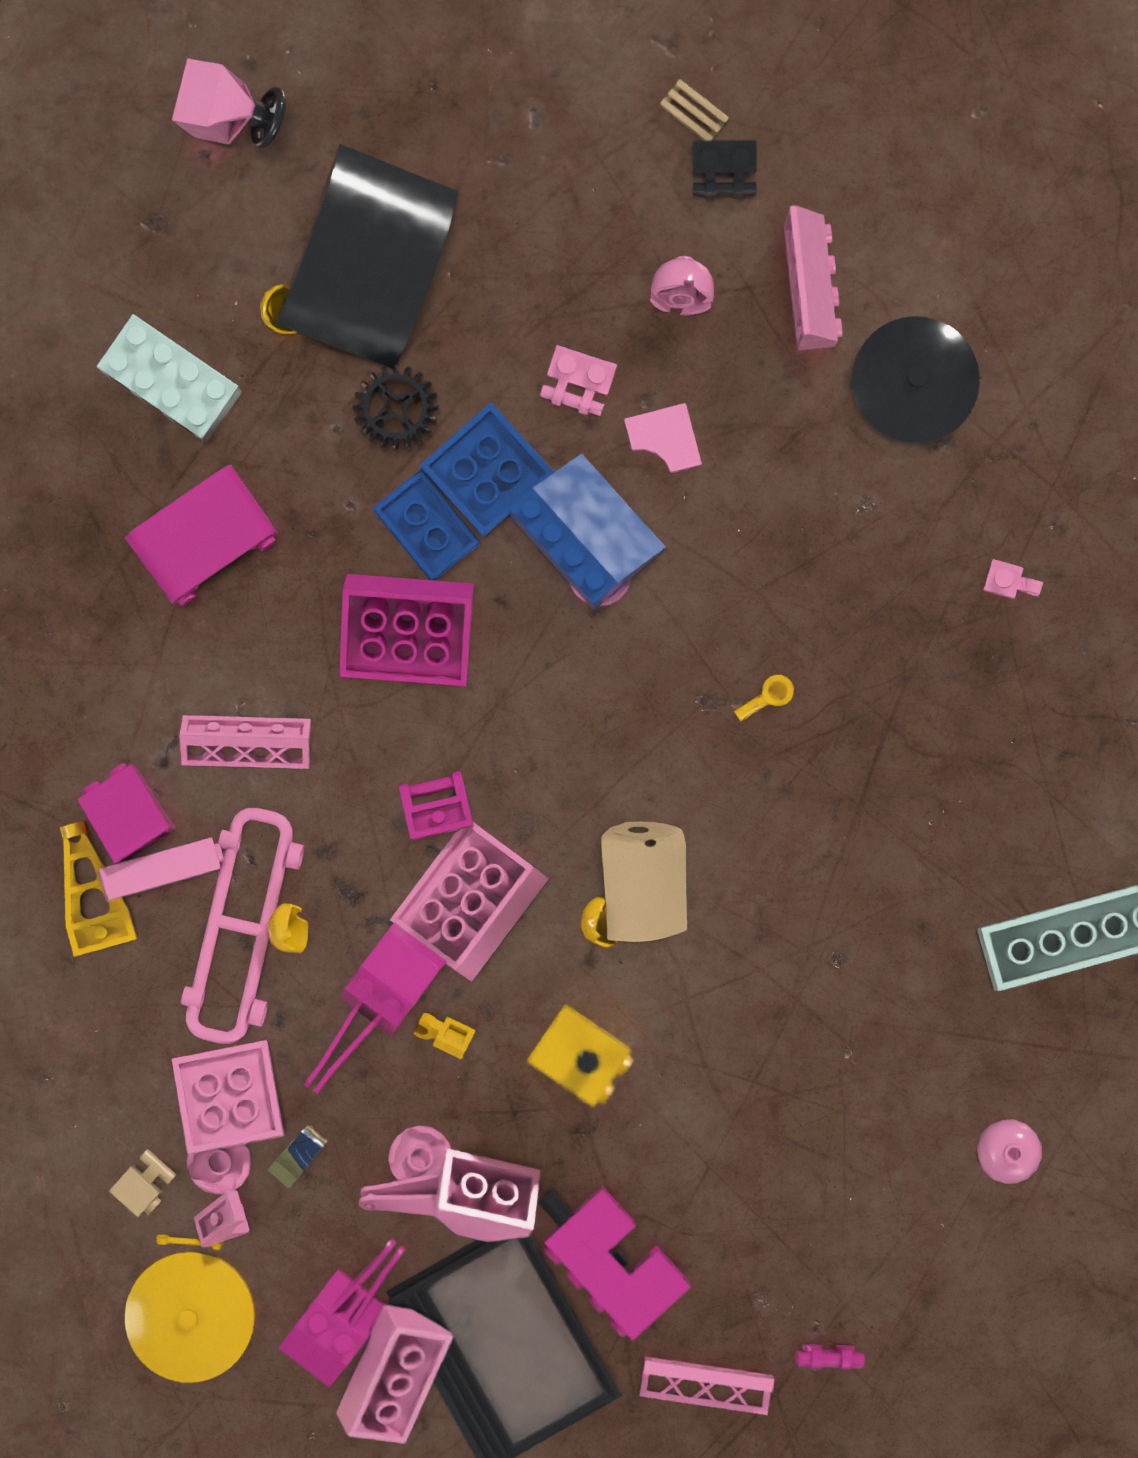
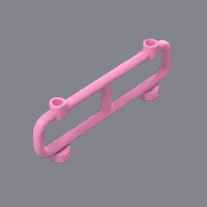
M260 808L241 810L234 816L229 831L222 830L218 843L221 849H224V861L221 862L192 987L185 986L181 999V1005L188 1006L186 1011L188 1029L194 1036L202 1040L219 1044H232L238 1042L246 1034L249 1024L262 1027L265 1021L268 1002L255 999L269 942L268 922L277 907L285 869L287 867L299 870L305 848L302 844L292 842L293 830L291 824L285 816L277 812ZM250 820L275 825L280 831L260 924L222 915L236 855L241 843L242 829L244 824ZM219 928L256 936L237 1022L234 1029L228 1032L204 1027L199 1022V1012L204 1001L206 982Z

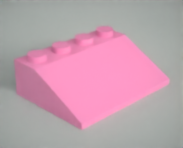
M790 206L784 224L797 350L835 347L838 342L837 338L842 337L841 318L835 319L834 306H839L838 288L832 287L831 275L836 273L834 255L828 256L827 243H832L831 225L825 224L824 215L799 206Z
M474 822V827L455 832L390 919V921L398 924L446 960L447 965L471 982L549 879Z

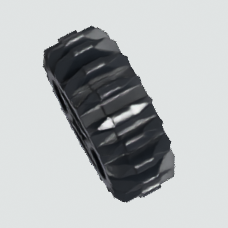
M394 365L393 374L388 375V371L384 366L381 367L383 377L378 379L374 372L369 374L374 382L372 385L366 381L360 383L361 387L367 392L366 394L361 392L355 393V398L363 401V404L353 405V411L363 412V414L355 417L354 420L356 424L366 423L360 429L362 435L373 432L369 438L371 444L376 443L381 438V449L385 450L388 442L391 441L393 442V451L398 452L399 442L404 441L405 448L410 450L411 443L409 439L414 437L416 443L420 445L423 443V440L419 433L422 431L428 436L432 433L431 429L426 426V423L437 424V418L429 415V413L439 412V405L429 404V402L436 400L438 396L436 392L426 394L432 387V383L427 381L420 385L419 383L423 379L421 372H418L412 379L410 378L412 374L411 367H406L404 375H400L399 365ZM403 384L414 390L411 392L407 391L402 395H396L386 386ZM379 392L384 400V406L378 412V415L371 419L370 405L375 394ZM387 396L397 405L405 404V406L401 407L405 420L396 412L388 413L391 407ZM421 398L422 413L414 425L408 416V410L415 404V400ZM395 421L400 423L406 431L390 433L380 429L379 426Z

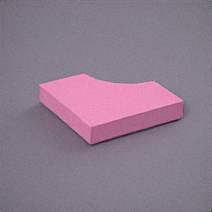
M686 403L624 419L632 451L645 450L656 454L666 463L670 473L702 466Z

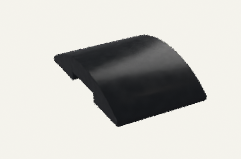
M340 144L320 197L319 207L300 261L296 264L275 324L393 369V366L398 364L431 284L450 226L458 191Z

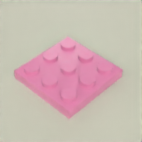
M267 1040L172 1059L187 1154L193 1155L284 1137Z

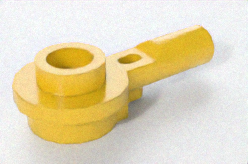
M773 675L764 682L760 695L734 712L742 722L768 704L783 706L792 699L794 694L793 684L783 675Z

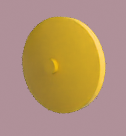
M197 1251L171 1254L148 1267L133 1285L125 1309L127 1337L137 1357L156 1374L169 1380L185 1383L209 1380L231 1368L246 1350L255 1324L253 1298L243 1277L234 1267L221 1258Z

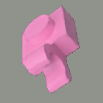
M992 559L983 591L1013 600L1017 591L1038 597L1043 582L1021 577L1023 567Z

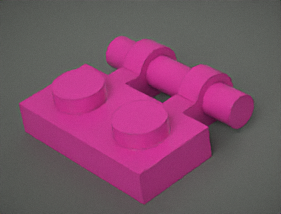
M803 1344V1349H795V1363L797 1366L811 1367V1369L839 1367L841 1370L864 1367V1354H861L860 1351H855V1346L836 1345L835 1350H822L823 1345Z

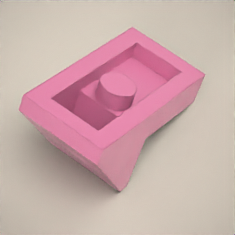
M237 1190L226 1191L194 1217L201 1247H209L249 1232L244 1208L240 1202Z

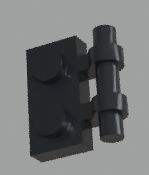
M693 140V173H705L704 183H693V195H705L706 198H715L716 195H734V198H744V195H757V182H744V173H757V140ZM715 173H734V182H715Z

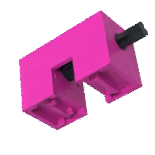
M603 1185L573 1212L552 1189L537 1202L558 1225L545 1237V1244L547 1245L544 1250L545 1253L556 1265L562 1262L570 1270L566 1276L578 1289L584 1286L592 1296L588 1300L601 1314L605 1310L612 1317L610 1319L611 1326L622 1338L628 1335L634 1340L691 1287L689 1280L657 1245L629 1270L625 1268L629 1263L626 1256L619 1249L614 1254L610 1251L636 1225L633 1223L634 1219Z

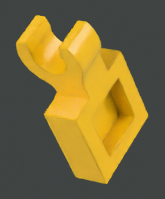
M423 1013L414 1035L424 1040L435 1039L434 1047L462 1060L476 1030L449 1017H446L443 1023L434 1016Z

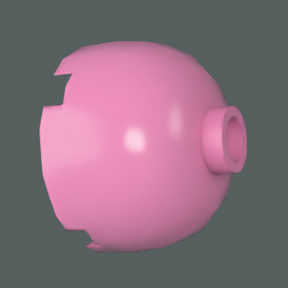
M679 256L662 264L653 275L650 301L656 308L670 313V307L683 308L680 315H692L707 311L711 307V301L713 302L714 297L713 278L709 270L693 258Z
M1014 1119L1001 1120L990 1124L982 1132L977 1144L978 1160L982 1170L993 1180L1004 1184H1017L1029 1179L1038 1169L1042 1159V1145L1037 1134L1027 1124Z

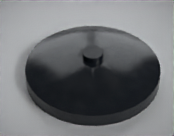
M904 317L881 326L864 342L853 365L851 378L852 392L855 404L862 417L882 436L904 444L931 443L954 432L971 413L977 400L980 385L978 363L967 341L949 325L928 317Z

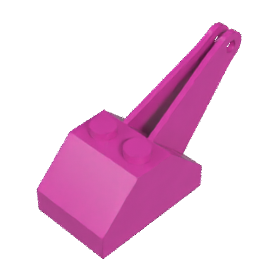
M394 923L345 987L340 998L353 1007V1010L321 1062L304 1085L309 1087L320 1073L357 1012L369 1019L371 1023L333 1064L313 1092L319 1093L329 1078L377 1026L392 1036L447 961L398 924Z
M393 1239L354 1279L350 1278L340 1269H337L278 1348L329 1388L371 1335L382 1307L385 1305L376 1298V1295L394 1264L404 1252V1247L401 1246L395 1253L370 1292L363 1288L361 1284L378 1267L394 1246L396 1241Z

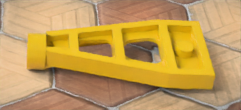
M85 821L60 827L64 846L65 926L74 957L136 940L137 935L131 913L124 898L108 901L110 909L105 915L92 919H86L82 916L80 898L83 892L96 888L104 894L98 870L104 868L105 865L87 834ZM81 835V839L79 842H71L70 838ZM86 857L91 860L97 878L95 881L81 885L76 881L74 863L76 860Z

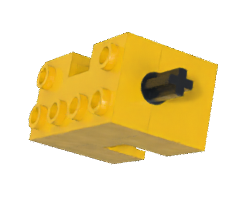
M565 1003L529 1056L528 1062L594 1106L597 1101L602 1104L606 1101L614 1089L611 1086L613 1084L611 1080L616 1073L620 1076L625 1073L632 1062V1057L629 1055L631 1052L629 1046Z

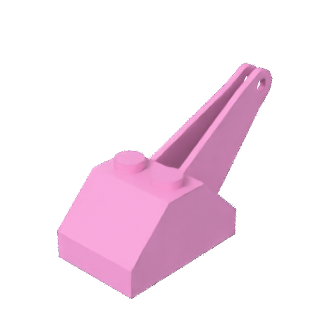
M446 1149L442 1156L439 1173L362 1187L358 1205L362 1209L369 1211H393L435 1216L456 1235L486 1242L528 1237L534 1227L540 1170Z

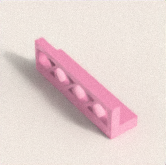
M183 715L180 729L181 765L309 769L311 719ZM188 745L201 746L206 752L202 755L188 754ZM224 746H230L239 752L234 756H229L222 753L220 749ZM256 747H264L271 753L266 757L257 756L252 750ZM288 748H301L302 758L289 757L284 751Z
M645 1357L639 1396L768 1415L774 1378L773 1375ZM649 1374L665 1376L671 1383L661 1391L647 1390ZM684 1379L698 1381L702 1389L693 1396H688L682 1393L677 1384ZM715 1384L731 1387L734 1394L724 1401L716 1400L709 1389ZM674 1387L678 1394L667 1392ZM747 1389L764 1391L762 1406L747 1404L741 1394ZM706 1392L710 1399L699 1396ZM738 1397L742 1403H735L731 1401Z

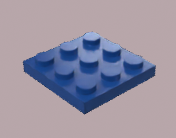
M492 402L420 464L421 469L483 538L510 515L509 508L554 473Z

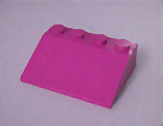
M346 574L342 597L339 677L467 686L474 583Z

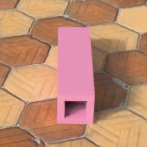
M211 837L104 867L98 870L106 902L218 871L221 868L219 863L223 862L224 858L220 844H214Z

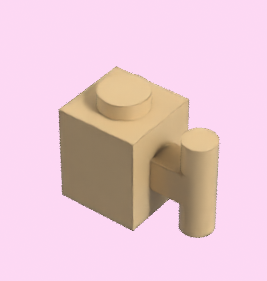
M149 1149L139 1158L148 1168L142 1172L136 1165L131 1166L109 1190L137 1217L142 1215L143 1212L150 1215L161 1203L158 1196L163 1190L153 1181L159 1176L164 1182L169 1184L176 1176Z

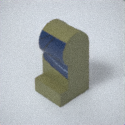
M308 1124L268 1168V1171L290 1189L328 1141Z

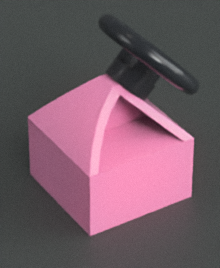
M187 58L172 121L195 138L230 144L243 127L249 124L252 125L251 138L254 146L263 149L272 143L279 132L285 114L286 98L281 88L273 87L263 95L260 101L252 99L246 84L222 64ZM261 128L264 129V137L262 139Z

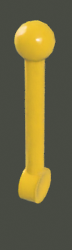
M164 1234L156 1236V1243L160 1245L171 1243L201 1246L199 1239L169 1237ZM216 1243L210 1247L214 1250H220L224 1243Z

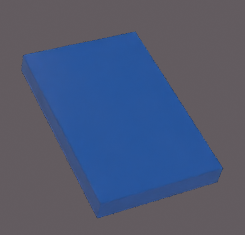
M422 469L372 508L374 513L429 580L436 581L482 544Z

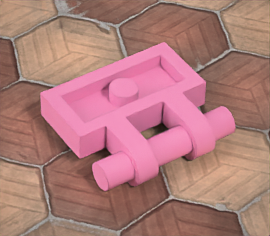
M557 345L547 377L558 380L556 388L543 385L540 397L552 400L551 404L557 406L564 404L577 408L579 413L588 415L589 412L601 416L604 404L593 401L595 393L608 396L617 364ZM570 384L585 389L583 397L565 392L567 385Z

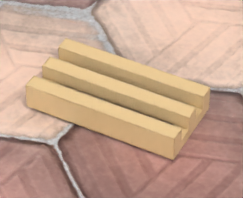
M681 79L677 81L674 88L669 91L666 98L660 103V107L702 140H714L729 121L728 116ZM681 91L685 95H687L700 107H702L714 118H716L719 121L718 124H716L714 121L708 118L705 114H703L700 110L694 107L691 103H689L678 93ZM672 100H675L712 130L710 134L670 104Z

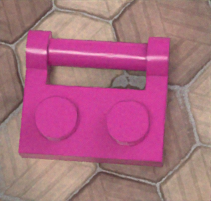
M461 771L452 772V776L420 784L409 786L406 783L398 785L411 841L474 827ZM455 788L457 796L413 806L412 798Z

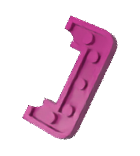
M228 465L127 534L125 539L172 605L175 606L179 603L181 606H184L197 597L195 591L199 588V584L250 549L258 548L260 552L266 550L276 542L274 537L279 533L232 465Z

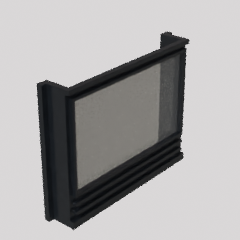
M530 1234L528 1237L490 1242L477 1239L386 1291L389 1296L388 1302L390 1306L412 1309L452 1333L453 1338L433 1382L476 1458H515L623 1396L617 1384H614Z

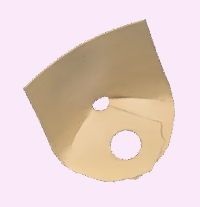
M625 822L609 828L601 838L607 940L627 942L653 941L687 931L686 842L682 829L658 822ZM633 827H644L647 828L649 831L645 833H633L630 832L629 829ZM646 840H655L656 844L652 847H647L644 842Z

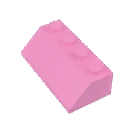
M383 1305L336 1412L347 1435L405 1444L453 1338L452 1333L412 1309Z

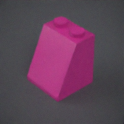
M125 763L112 769L108 773L110 778L99 784L98 781H95L81 790L83 796L77 799L115 864L131 860L177 830L136 766L133 764L126 766Z

